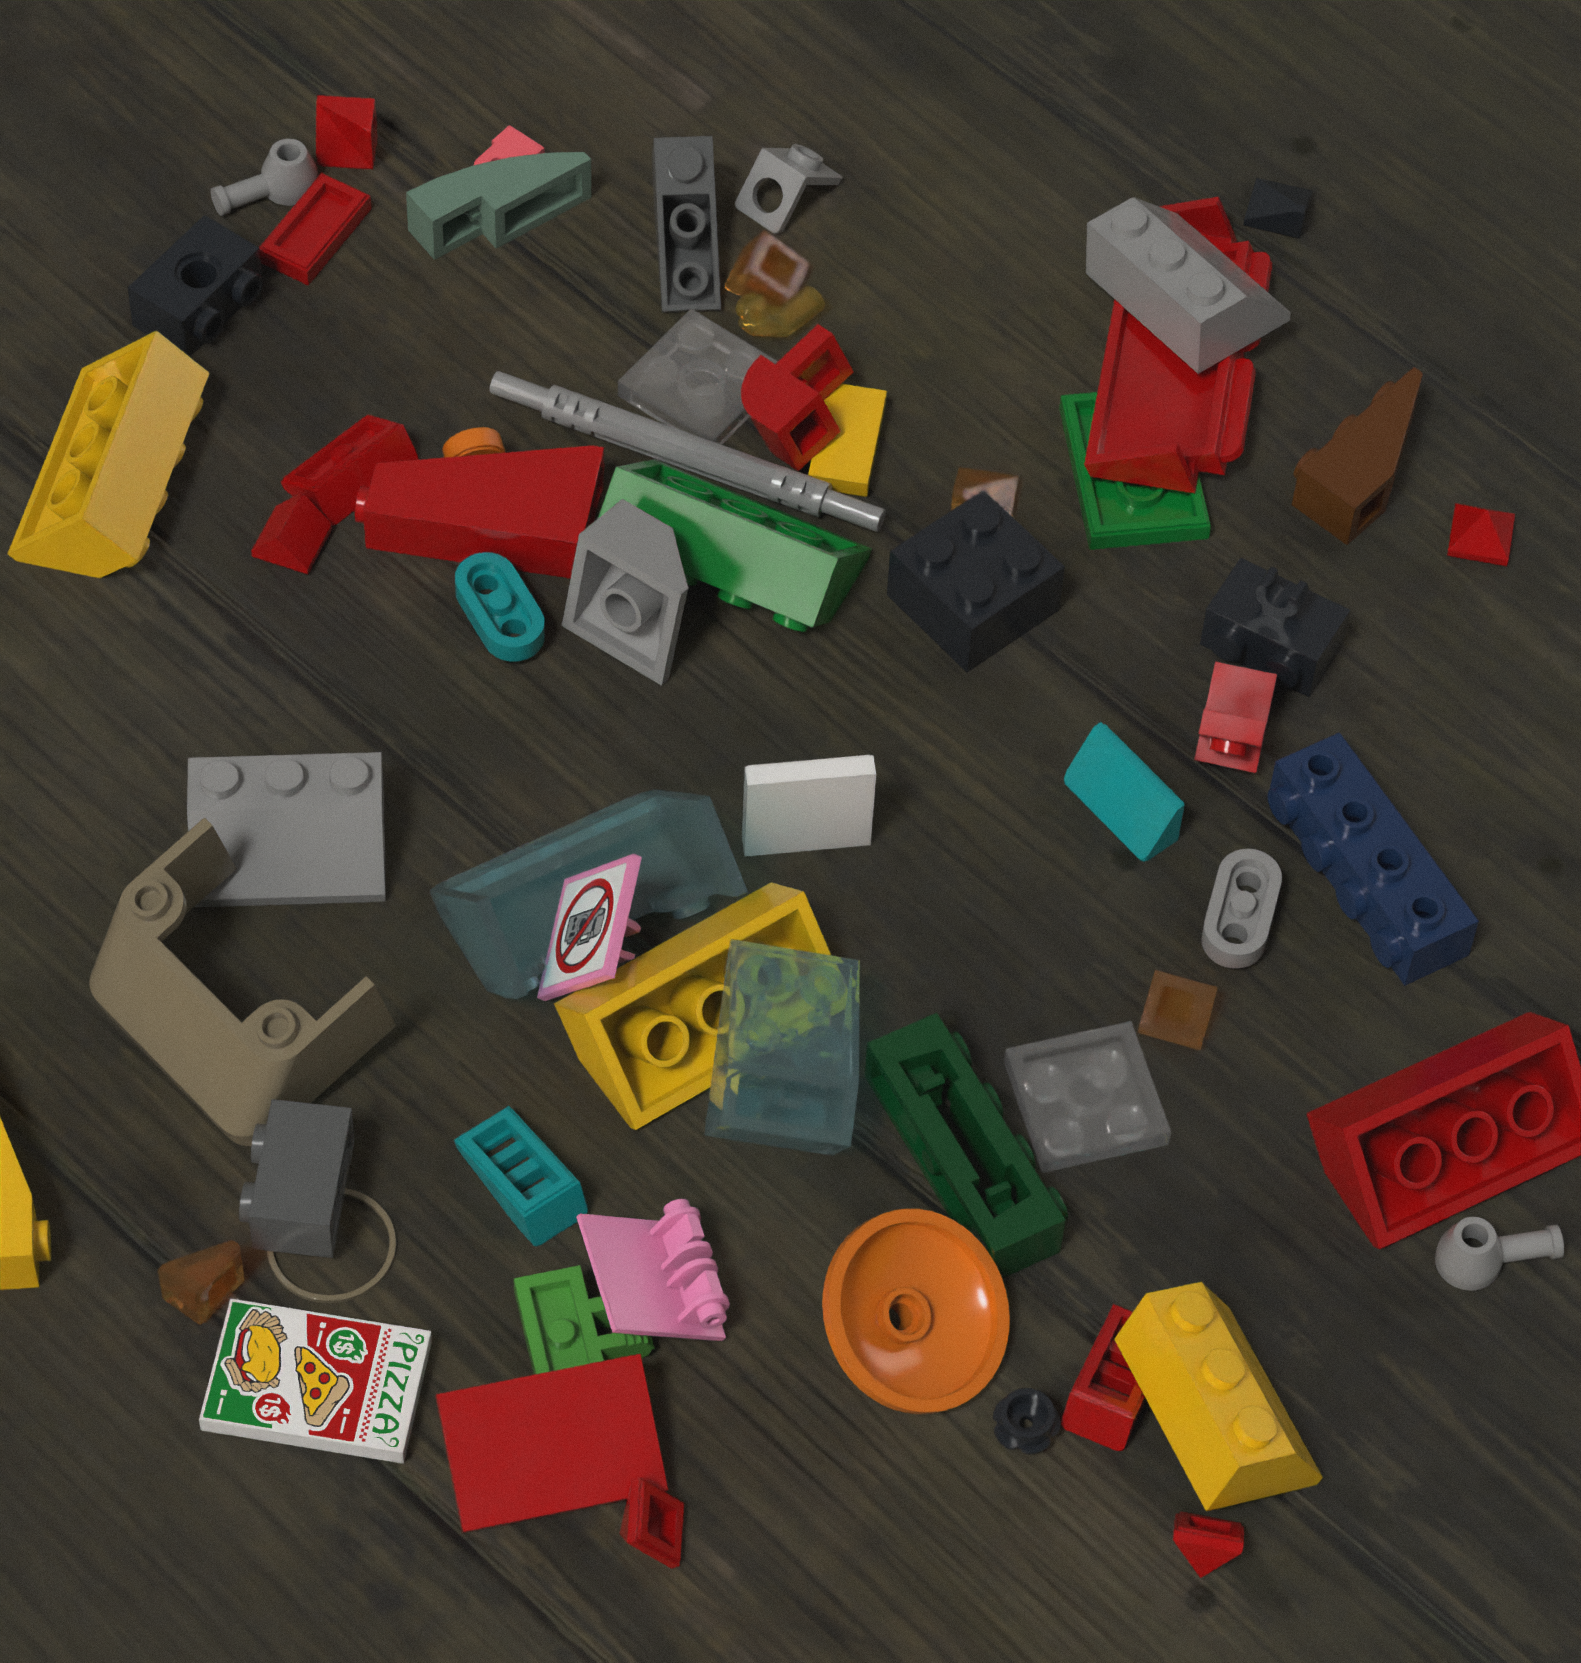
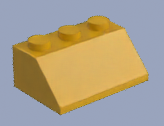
M1202 1282L1146 1293L1114 1340L1206 1512L1317 1485L1323 1477L1230 1308Z

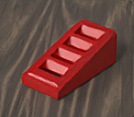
M1113 1304L1069 1394L1061 1426L1069 1432L1115 1451H1122L1135 1427L1146 1398L1132 1372L1113 1364L1116 1363L1130 1369L1116 1342L1113 1340L1133 1313ZM1115 1391H1118V1392H1120V1393H1123V1394H1125V1395H1128L1129 1397L1124 1396V1395H1122V1394H1119V1393H1117V1392H1115Z

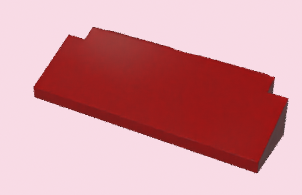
M1219 197L1159 206L1180 215L1263 289L1269 292L1273 266L1270 256L1265 252H1254L1249 240L1236 242L1237 238ZM1114 299L1084 463L1089 476L1195 493L1199 471L1225 475L1227 462L1237 459L1244 451L1256 370L1252 361L1244 358V352L1257 347L1261 338L1198 374Z

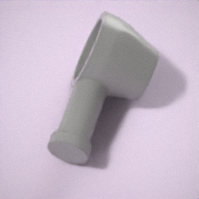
M282 139L272 145L262 165L261 174L225 187L221 185L211 188V198L220 216L230 213L231 209L264 197L280 205L293 206L319 176L318 169L302 142L295 139Z
M1467 1217L1448 1228L1442 1235L1435 1253V1265L1441 1277L1450 1285L1462 1290H1479L1489 1286L1497 1279L1503 1263L1550 1256L1551 1259L1562 1258L1564 1256V1242L1558 1225L1546 1226L1545 1230L1498 1237L1493 1226L1485 1219ZM1474 1238L1479 1240L1483 1246L1477 1248L1470 1247L1463 1240Z

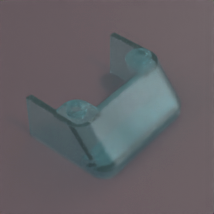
M650 790L621 800L451 877L430 890V894L441 919L486 991L502 995L503 998L518 999L527 995L528 991L540 984L537 975L547 968L545 960L564 879L631 854L641 856V864L628 916L632 920L653 911L660 913L672 911L675 919H681L709 907L708 896L721 894L738 897L748 891L710 796Z

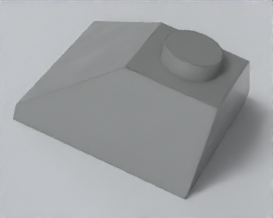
M621 499L582 531L578 537L562 621L564 628L661 686L669 680L688 591L673 528Z

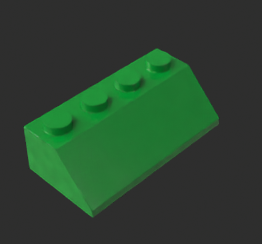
M656 459L617 466L598 518L601 517L621 499H624L673 528L687 585L696 586L699 580L719 588L717 596L721 600L747 609H751L755 603L774 611L772 619L778 624L801 632H807L809 626L813 628L831 622L867 563L872 548Z

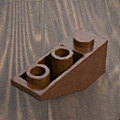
M1415 367L1396 383L1392 380L1386 382L1375 394L1369 407L1358 416L1355 414L1347 416L1336 429L1333 438L1320 450L1312 448L1306 452L1294 470L1293 475L1297 480L1292 506L1346 545L1350 544L1386 511L1415 412L1423 373Z

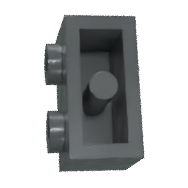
M271 1100L267 1124L257 1123L252 1138L251 1162L259 1164L255 1182H244L239 1207L240 1222H246L250 1225L253 1249L333 1258L355 1142L352 1108Z

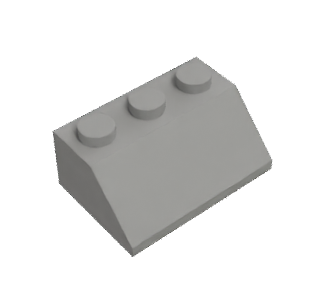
M1132 197L1087 222L1086 274L1198 374L1290 321L1291 312L1175 212Z
M381 752L188 758V831L205 817L213 825L237 868L195 907L386 902L385 811Z

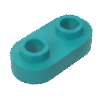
M490 552L473 554L464 559L455 572L456 599L486 649L493 656L504 661L516 662L534 656L543 646L545 639L544 615L512 563L505 557ZM484 589L493 590L490 594L479 593L480 590ZM509 634H519V635H521V636H518V637H509V636H507V635H509Z

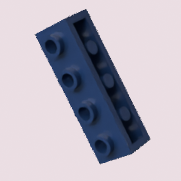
M1336 733L1275 761L1270 790L1267 795L1273 815L1281 824H1288L1301 842L1304 856L1309 865L1317 872L1322 871L1334 887L1342 911L1350 919H1357L1368 934L1371 947L1378 961L1386 968L1391 967L1404 986L1469 956L1479 923L1478 919L1341 733Z

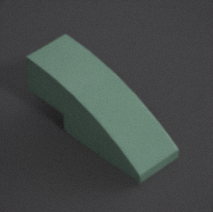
M553 152L524 155L477 164L440 176L406 192L408 231L434 260L482 234L497 249L590 199L591 158L585 152Z

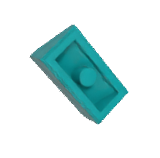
M1100 722L1095 725L1068 767L1064 776V783L1139 860L1143 862L1148 861L1178 841L1184 802L1106 724Z

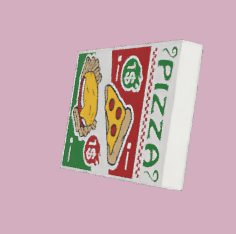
M230 1298L199 1418L200 1429L202 1431L404 1464L432 1344L431 1331Z

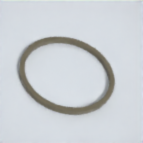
M347 1188L345 1190L346 1197L354 1198L371 1207L381 1217L388 1231V1255L383 1267L373 1279L362 1287L343 1294L321 1295L311 1293L291 1283L279 1269L274 1257V1251H267L270 1267L279 1282L293 1294L319 1303L350 1301L376 1287L384 1279L392 1266L396 1252V1236L391 1219L375 1200L358 1191Z

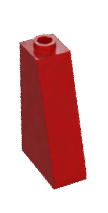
M579 446L376 463L370 487L360 486L355 506V521L364 523L367 549L462 562L473 554L490 552L508 559L516 571L571 579L579 534L596 521L604 488V447Z

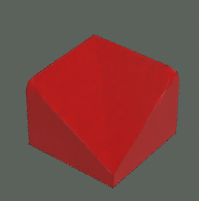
M317 95V165L322 167L373 170L378 139L375 99Z

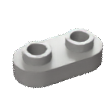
M1256 849L1236 850L1228 854L1219 866L1204 921L1201 941L1207 956L1221 966L1227 968L1248 967L1257 962L1264 953L1282 883V872L1278 863L1265 852ZM1250 886L1256 892L1241 891L1238 887ZM1228 937H1234L1241 940L1243 943L1234 944L1224 939Z

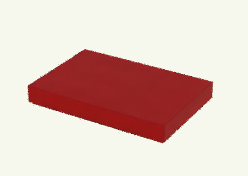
M641 1353L440 1393L435 1396L462 1533L624 1501L628 1498L631 1480L638 1477L643 1478L665 1492L668 1491Z

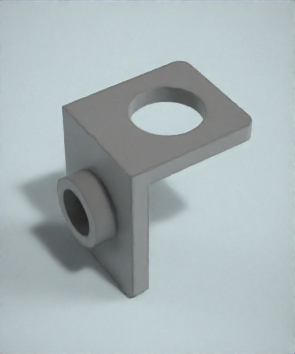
M793 144L791 148H762L735 201V206L772 233H782L806 185H839L842 176L823 164V158L818 153L805 146ZM768 178L776 180L783 192L781 205L771 213L764 211L757 201L758 187Z

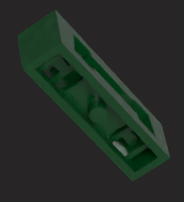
M934 1013L867 1042L864 1077L949 1217L964 1226L983 1244L994 1260L1001 1277L1005 1278L1061 1252L1065 1223L1068 1222L1067 1209L1058 1191L1053 1186L1046 1188L1036 1173L1034 1155L1025 1138L1021 1134L1013 1136L1003 1120L1002 1104L994 1088L988 1082L981 1084L971 1068L972 1061L968 1047L961 1035L956 1031L949 1033L938 1013ZM942 1090L951 1103L949 1116L992 1184V1187L985 1189V1203L977 1191L980 1180L979 1176L936 1108L943 1105L941 1099Z

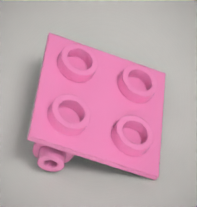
M677 1199L666 1204L663 1208L665 1215L659 1221L582 1213L576 1217L612 1333L723 1341L726 1338L722 1324L727 1319L725 1311L729 1308L730 1303L727 1295L723 1293L717 1275L718 1267L716 1261L710 1258L713 1253L711 1245L706 1241H701L705 1236L700 1224V1212L697 1208L691 1207L688 1200Z

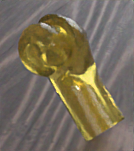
M805 286L782 306L767 305L766 298L763 295H757L756 293L746 294L738 300L735 310L740 317L738 320L739 326L752 336L788 337L825 308V302L815 288Z

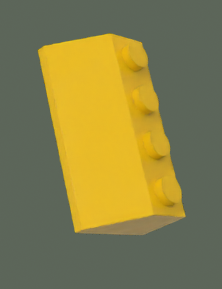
M154 331L83 367L7 555L18 562L96 578H102L121 568H130L136 565L149 548L150 540L147 536L155 515L158 514L167 500L168 492L165 489L172 470L185 453L186 446L183 441L190 423L202 408L203 399L201 394L209 372L158 331Z
M772 882L616 969L615 978L577 990L554 1003L579 1061L629 1127L634 1130L853 1006L804 891Z

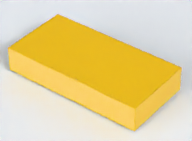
M841 384L824 400L841 432L811 459L809 476L831 483L833 491L867 497L886 405V390Z

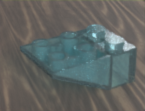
M734 939L730 940L705 1136L827 1155H835L851 1147L859 1085L860 960Z

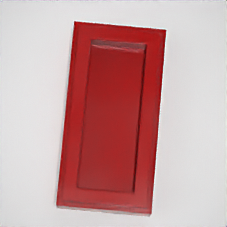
M321 173L259 247L261 264L309 286L372 209L371 195Z

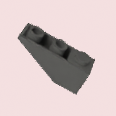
M713 137L654 138L652 147V176L662 313L721 311Z

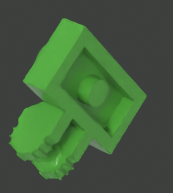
M580 1265L514 1278V1293L534 1375L640 1353L641 1358L649 1356L648 1354L654 1349L652 1337L648 1335L611 1333L597 1336L595 1326L605 1329L611 1328L602 1297L588 1299Z

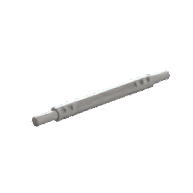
M497 371L492 378L489 390L491 394L541 411L542 418L561 424L570 429L625 447L818 518L825 513L875 532L881 529L884 522L886 509L833 491L832 484L813 478L790 468L774 464L557 385H553L548 389Z

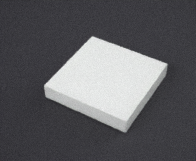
M873 755L748 765L745 767L742 822L744 856L871 845L876 769Z

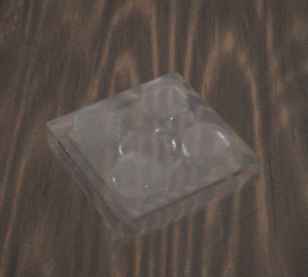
M690 309L618 380V396L662 424L722 445L749 418L741 399V387L748 369L760 355L775 364L778 361L695 310Z
M1131 1021L1006 1049L1004 1064L1042 1173L1169 1144L1171 1130Z

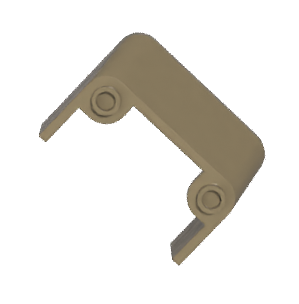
M204 817L124 889L91 971L89 984L91 993L102 1010L231 1141L243 1146H252L255 1125L257 1123L267 1124L272 1099L312 1103L387 1035L396 1024L375 984L367 976L317 1021L299 1004L290 1000L280 999L261 1005L241 1022L162 943L181 924L185 915L237 869L213 825Z

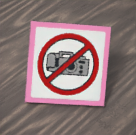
M631 854L564 879L538 990V999L547 1001L615 978L618 964L634 959L635 954L624 951L621 947L624 936L634 935L641 930L637 922L628 918L641 864V856Z

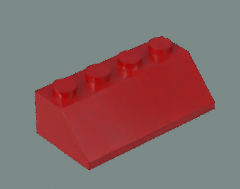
M1527 1012L1306 1113L1324 1173L1373 1247L1382 1249L1581 1156V1066L1569 1025Z

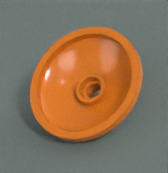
M893 1210L873 1217L856 1227L840 1244L830 1262L825 1277L822 1300L826 1334L831 1349L843 1371L871 1399L890 1409L903 1413H938L969 1401L985 1388L993 1378L1003 1359L1008 1342L1010 1325L1009 1303L1003 1279L994 1260L983 1244L964 1226L951 1218L929 1210ZM890 1308L899 1316L900 1325L898 1329L894 1328L890 1321Z

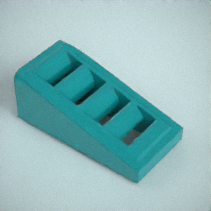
M507 1106L454 1139L458 1151L516 1227L533 1246H540L578 1222L576 1217L580 1213L587 1214L588 1208L578 1179L510 1106ZM512 1137L516 1141L490 1158L486 1155V1153ZM525 1158H529L527 1161L523 1162L511 1171L507 1172L506 1174H503V1172L513 1167L517 1163L521 1162ZM544 1177V1180L534 1185L530 1189L526 1190L522 1194L520 1193V1191L524 1190L528 1186L532 1185L533 1183Z

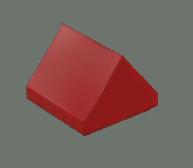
M300 493L275 506L251 550L252 557L308 575L333 529L332 523L303 493Z

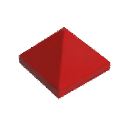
M1455 503L1447 556L1507 566L1515 513Z
M634 1478L631 1480L619 1534L627 1544L671 1569L679 1567L684 1503L643 1478Z
M1180 1511L1179 1514H1175L1173 1541L1198 1576L1202 1578L1242 1554L1244 1526H1241L1239 1522Z

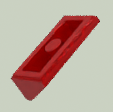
M367 414L283 477V480L280 482L284 490L293 497L303 493L333 526L355 511L360 486L370 487L376 463L418 460V455L403 424Z

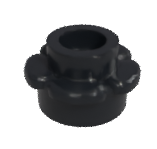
M1021 1388L1012 1391L996 1405L993 1412V1419L997 1422L994 1428L995 1437L1008 1450L1018 1448L1027 1455L1037 1454L1046 1450L1050 1446V1438L1055 1437L1059 1433L1060 1417L1057 1410L1054 1408L1051 1400L1044 1393L1036 1389ZM1022 1419H1028L1032 1422V1426L1030 1428H1023L1019 1422Z

